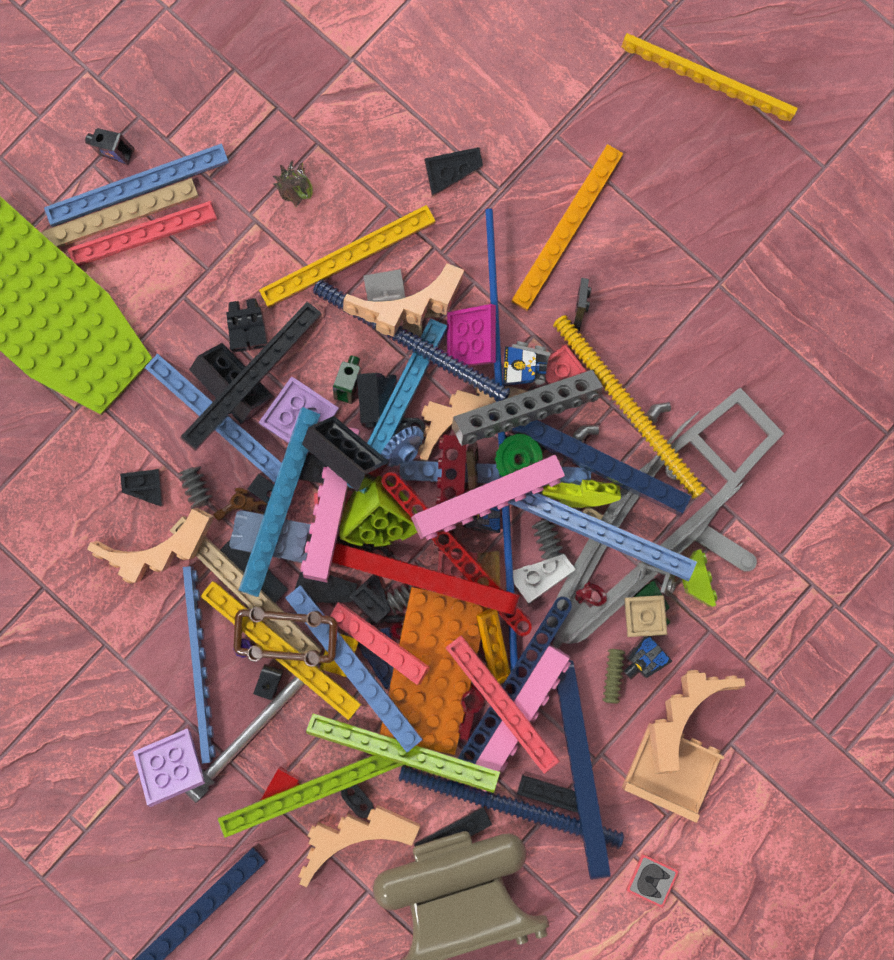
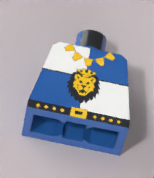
M505 346L504 386L533 383L535 374H546L547 363L536 362L535 352Z

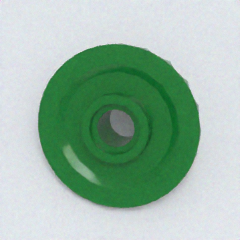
M524 434L510 435V437L504 439L499 444L495 458L496 468L502 477L543 460L542 451L538 443L532 437ZM516 455L519 456V462L517 464L515 463Z

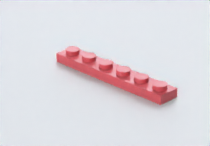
M342 603L336 604L330 617L337 621L338 627L415 684L419 685L422 683L430 669L429 666Z

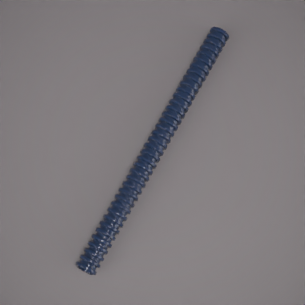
M319 280L313 288V294L318 295L319 298L323 297L324 301L328 300L329 304L333 303V306H338V309H343L346 294L343 291L339 292L338 288L334 289L332 285L329 286V283H324V280ZM352 315L353 318H357L358 321H362L376 330V323L368 322L364 318ZM403 326L398 327L394 337L387 335L389 339L392 338L394 342L397 341L399 345L402 344L403 347H407L408 350H412L418 356L422 355L423 359L427 358L428 362L432 361L434 365L437 364L444 371L448 370L449 374L453 373L454 377L458 376L459 380L463 379L464 383L468 382L469 386L473 385L474 389L478 388L480 392L483 391L490 398L494 397L495 401L508 398L510 394L509 388L505 389L504 385L500 386V383H495L494 379L490 380L483 373L479 374L478 370L474 371L473 367L469 368L468 364L464 365V362H459L458 358L454 359V356H449V353H444L437 346L433 347L432 343L428 344L427 340L423 341L422 337L418 338V335H413V332H408V329H403Z
M403 765L398 778L399 782L403 780L406 784L408 782L411 783L410 785L412 786L416 784V787L422 786V789L426 787L428 791L432 789L435 793L437 791L440 792L441 795L445 793L446 796L451 795L452 798L457 797L458 800L463 799L464 802L469 801L470 804L474 802L477 806L478 804L481 807L487 806V809L493 808V811L498 810L499 813L503 811L506 815L508 813L512 817L516 815V818L522 817V820L528 819V822L532 820L535 824L537 822L541 826L545 824L547 828L551 826V829L557 828V831L563 830L564 833L569 832L570 835L574 833L576 837L580 835L583 838L580 820H576V817L570 818L569 815L566 817L565 814L562 813L560 815L557 811L553 813V810L547 811V808L541 809L540 806L535 807L534 804L531 806L528 802L524 804L523 801L518 802L517 799L512 800L511 797L506 798L505 795L500 796L499 793L495 795L492 792H485L480 788L476 789V787L466 786L464 783L460 784L459 782H453L451 779L447 780L445 777L441 778V776L437 777L435 774L431 775L429 772L424 773L423 770L412 769L410 766L408 768L406 765ZM602 826L606 846L609 844L610 847L613 848L615 846L619 850L624 840L623 832L618 833L617 830L612 831L611 828L606 829L605 826Z

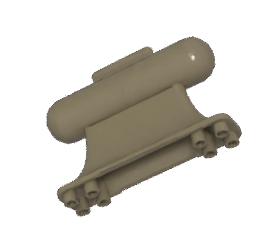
M463 831L418 845L413 848L415 862L386 870L380 873L374 880L373 895L376 902L382 908L397 910L410 906L413 919L412 944L406 956L400 960H445L505 940L516 939L518 945L524 944L529 941L527 935L535 933L537 939L548 935L546 930L549 927L547 917L545 915L532 916L523 912L511 899L504 886L502 876L520 870L525 864L527 856L522 840L511 833L501 834L472 843L470 834L467 831Z

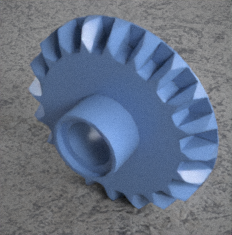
M413 426L396 434L386 444L381 453L389 461L388 466H398L400 463L412 461L417 456V450L422 444L423 432L419 427Z

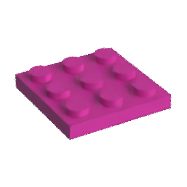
M488 304L447 312V353H449V356H454V359L458 358L459 362L463 361L464 365L468 364L469 367L496 363V305Z

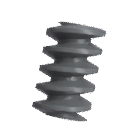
M192 467L178 473V475H182L179 480L185 482L182 484V488L188 489L185 491V495L191 496L188 498V502L194 503L191 505V509L201 508L210 504L211 502L208 500L213 497L212 495H206L210 488H203L207 481H200L204 474H197L201 467Z
M546 519L536 522L531 527L538 530L534 533V537H540L536 544L543 545L538 549L545 552L541 559H550L565 554L559 553L563 546L557 545V543L561 539L554 538L558 534V531H552L556 524L550 523Z
M401 585V592L394 589V596L390 592L387 593V601L395 616H397L396 609L402 613L404 612L403 606L407 607L412 585H408V588Z

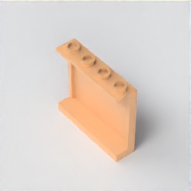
M649 723L622 788L697 823L700 817L698 811L719 761L724 759V756L719 754L720 750L709 746L708 749L702 747L703 742L691 738L690 741L684 739L685 734L682 733L679 744L680 771L655 774L649 726L652 724Z

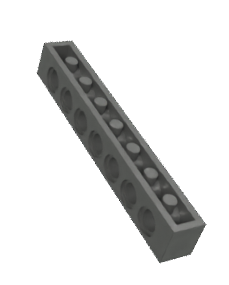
M590 370L453 417L452 429L461 446L473 444L477 440L490 438L500 432H508L512 428L525 426L532 421L543 420L547 416L560 414L567 409L577 408L588 402H595L600 398L603 386L594 371Z

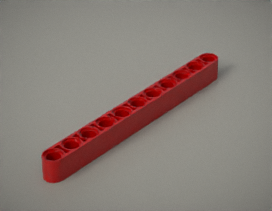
M389 472L382 477L384 488L411 517L415 515L413 512L414 505L422 506L423 511L429 509L426 503L397 472ZM389 475L396 478L395 486H390L387 483ZM402 490H407L410 494L409 499L406 501L400 497ZM444 530L437 532V537L431 539L468 580L478 583V580L484 577L489 581L488 586L504 590L451 531L445 533ZM447 534L449 542L446 544L441 543L439 535ZM455 548L460 549L463 553L462 557L455 558L452 555V550ZM473 563L476 570L470 573L466 571L465 565ZM518 605L515 615L512 616L497 610L499 615L518 635L526 636L531 632L532 621ZM525 621L529 627L526 630H520L518 623Z
M336 542L332 559L333 563L515 615L520 598L518 594Z

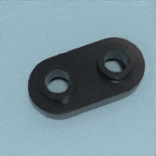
M356 784L341 790L342 799L360 818H367L374 806L360 786ZM348 789H354L355 794L349 795ZM366 804L367 810H361L360 805Z

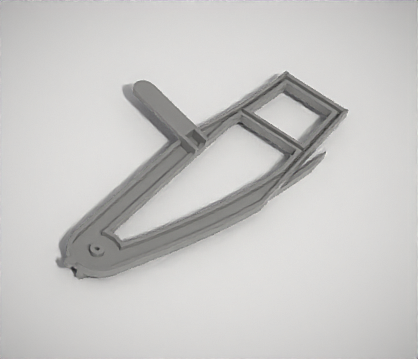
M739 388L672 443L699 413L698 411L682 424L668 440V445H672L671 448L676 450L675 453L690 442L727 483L660 546L680 554L695 540L740 570L747 572L756 567V557L709 527L708 524L719 508L740 489L743 483L738 484L784 433ZM737 403L768 437L734 473L698 434ZM656 455L640 471L654 477L665 461H661V457ZM624 488L620 490L621 499L611 503L601 521L618 528L639 498L638 495ZM589 538L573 566L576 570L567 577L557 598L560 596L568 597L572 602V608L555 634L553 646L558 648L562 642L573 644L586 639L625 604L624 598L634 596L658 573L646 570L644 580L635 578L639 569L637 565L606 593L607 601L604 605H593L589 608L585 602L578 603L574 598L576 591L584 588L607 547ZM560 600L557 606L560 610L565 611L568 609L569 604L566 600ZM551 616L547 619L550 627L558 625L556 617Z

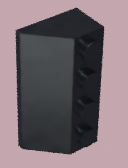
M220 343L198 355L189 370L217 398L240 374L245 366L223 343ZM260 382L231 414L242 424L256 415L274 396Z
M335 416L308 427L302 443L309 452L315 455L357 492L370 486L389 465V461Z

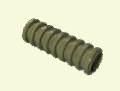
M608 649V652H610L607 656L609 662H606L608 668H606L607 674H605L607 680L604 681L606 683L604 689L606 690L603 692L605 698L602 701L618 704L620 703L618 697H621V694H619V691H621L620 685H622L620 679L623 678L621 672H623L622 666L624 664L622 660L625 659L623 657L625 651Z

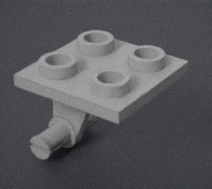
M401 269L364 275L368 301L385 302L406 298Z
M520 341L512 344L513 348L535 352L536 362L548 363L551 352H547L546 347L536 345L535 349L528 347V343ZM535 374V383L538 385L545 382V374Z
M643 561L638 563L639 569L635 578L644 580L646 570L665 575L660 592L669 597L670 593H674L676 582H674L675 575L651 567Z

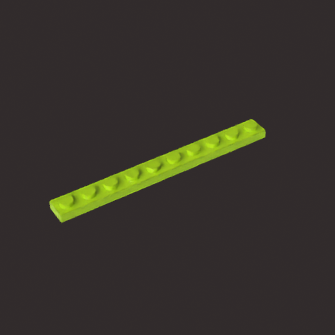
M314 713L306 730V734L492 793L495 792L500 776L498 771L419 746H414L410 751L406 752L397 739Z
M372 755L218 818V822L224 838L404 764Z

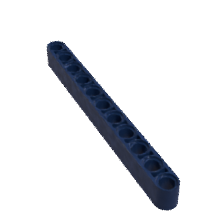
M560 596L555 600L502 687L506 692V685L509 683L514 684L517 688L515 693L507 692L513 701L569 614L572 602L568 597ZM560 600H566L569 607L567 610L562 611L558 608L557 603ZM554 616L558 619L556 627H550L547 624L549 617ZM540 633H544L548 637V641L544 644L537 641V635ZM529 650L537 652L538 657L535 660L527 658L526 653ZM518 667L526 668L527 675L524 677L518 676L516 669ZM491 705L457 759L475 764L502 721ZM487 717H493L496 721V724L494 726H488L485 722V719ZM483 734L485 742H477L475 735ZM467 750L473 751L475 758L472 760L467 759L465 752Z
M569 660L568 662L571 664L566 672L561 671L558 676L560 681L557 685V692L590 880L611 877L575 667L573 660Z

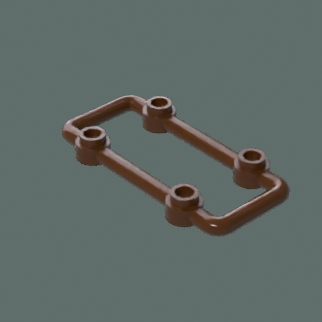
M262 606L253 607L251 610L241 609L235 615L234 651L240 656H248L251 661H259L262 658L304 661L306 665L313 667L319 663H331L335 659L337 621L333 617L323 616L319 611H312L308 614L266 611ZM243 617H250L253 622H261L264 619L307 622L310 627L329 624L328 655H320L316 650H310L306 654L264 650L260 645L251 646L249 649L242 648Z

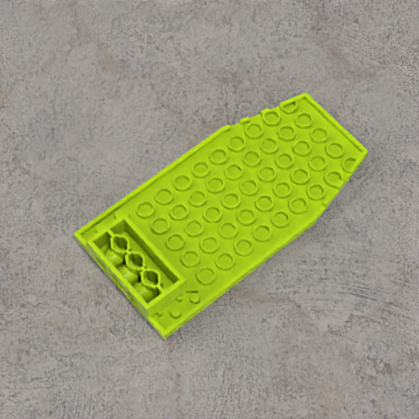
M0 197V351L30 378L102 415L153 358L110 294Z

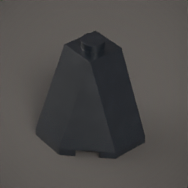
M382 373L357 374L360 421L362 426L365 425V428L376 427L397 384L396 375L390 374L388 378H385V375H382Z

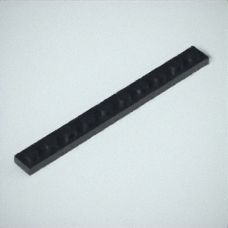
M306 302L181 435L180 439L197 451L321 317L322 313L309 302Z

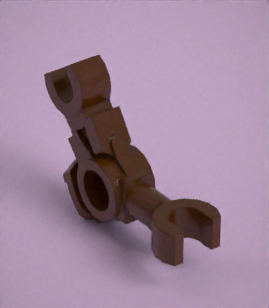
M235 488L236 493L231 497L230 503L213 514L218 522L234 509H242L249 512L255 510L256 513L264 515L263 512L258 510V507L260 505L267 506V503L264 501L255 502L256 498L244 495V493L250 494L246 489Z

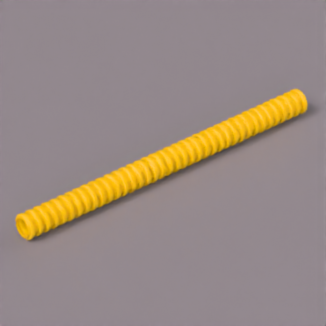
M567 315L559 317L554 322L553 327H557V332H561V337H565L564 340L568 341L569 346H572L571 349L575 350V354L579 355V359L583 360L582 363L586 364V368L594 371L601 385L605 387L604 390L609 392L608 395L612 396V400L616 401L615 404L620 406L619 409H623V414H627V419H631V424H635L634 427L639 429L638 432L642 433L643 438H646L645 441L649 442V446L654 448L653 451L657 452V456L661 457L660 460L665 461L664 465L669 466L668 470L673 471L672 475L677 476L676 479L680 480V484L684 485L683 488L687 489V493L692 495L691 498L695 499L700 496L706 487H702V482L697 481L698 477H694V472H690L691 469L687 468V464L682 462L683 459L679 458V454L675 453L676 450L671 448L672 445H668V440H664V435L659 434L660 430H656V425H652L653 422L648 420L649 417L645 416V412L641 411L642 408L638 407V403L633 401L634 398H630V393H626V388H622L623 385L618 383L619 380L615 379V375L611 374L612 371L607 369L608 366L604 365V361H600L601 357L596 356V351H592L593 348L589 347L590 344L588 342H585L586 339L582 338L581 333H578L579 330L575 329V325H571V320H567Z

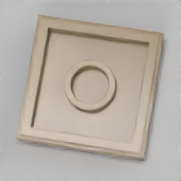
M664 595L624 598L627 637L667 635Z

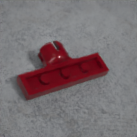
M474 684L470 685V689L461 698V706L466 717L465 721L460 723L458 733L461 734L460 739L467 741L470 738L475 714L485 704L484 696Z

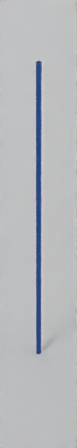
M485 209L490 303L496 305V363H494L495 383L499 382L500 386H502L493 209ZM504 431L498 433V447L506 439ZM508 505L502 508L506 591L514 593L510 506ZM508 624L512 671L518 661L517 633ZM519 667L516 669V673H517L518 676H519ZM512 684V693H515L517 688Z

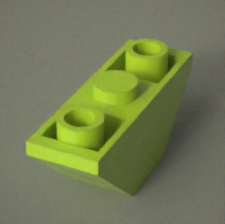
M701 549L695 550L689 558L697 562L689 581L682 579L685 593L708 607L716 606L717 595L715 590L711 588L712 576L705 566L707 564L706 555L704 552L702 553Z

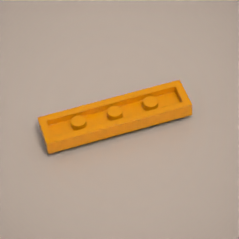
M490 608L478 614L477 620L488 669L501 684L506 681L510 670L497 610Z

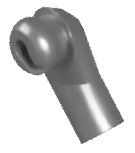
M670 403L652 405L646 413V416L649 417L648 420L652 421V424L657 423L660 413L671 411Z
M580 426L574 433L573 438L584 443L587 435L599 434V426Z

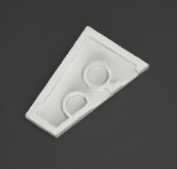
M564 554L513 570L514 585L527 603L530 604L568 577L576 569Z

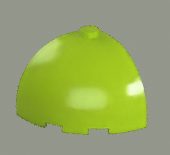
M381 476L374 480L365 494L360 491H354L343 510L339 527L340 539L363 546V543L374 544V547L390 545L391 541L398 539L403 541L417 533L411 516L384 488ZM387 481V483H388L390 486H395V485H393L392 483H390L389 481ZM400 492L401 499L405 501L408 500V498L402 492ZM413 506V512L417 514V511Z

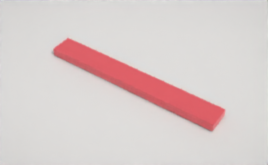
M208 201L68 248L67 250L70 259L79 267L216 221L217 217L212 202Z
M459 636L446 647L448 652L541 771L545 774L560 762L558 757L463 636Z

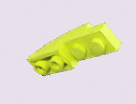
M582 479L581 485L561 482L550 487L548 484L543 486L544 490L542 491L543 496L559 500V503L576 508L601 506L621 499L620 486L594 480Z

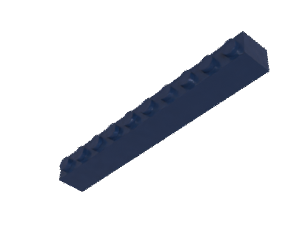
M538 420L532 421L525 426L512 428L509 431L513 434H524L532 437L543 449L680 517L692 497Z

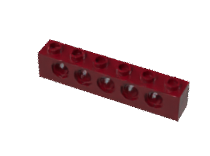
M444 434L443 438H439V450H443V456L438 458V469H442V476L437 479V488L441 489V496H437L436 505L464 494L466 445L461 446L456 435ZM450 449H455L458 452V456L454 460L448 459L446 455ZM450 468L457 471V476L454 479L446 477V471ZM447 488L455 489L456 495L453 498L445 496ZM462 522L455 524L456 528L453 534L462 543ZM439 535L440 542L443 544L448 543L449 536ZM455 548L452 552H461V550Z

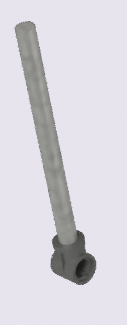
M295 676L207 770L201 769L205 784L185 792L195 803L210 790L208 788L210 785L216 783L214 778L290 700L304 683Z

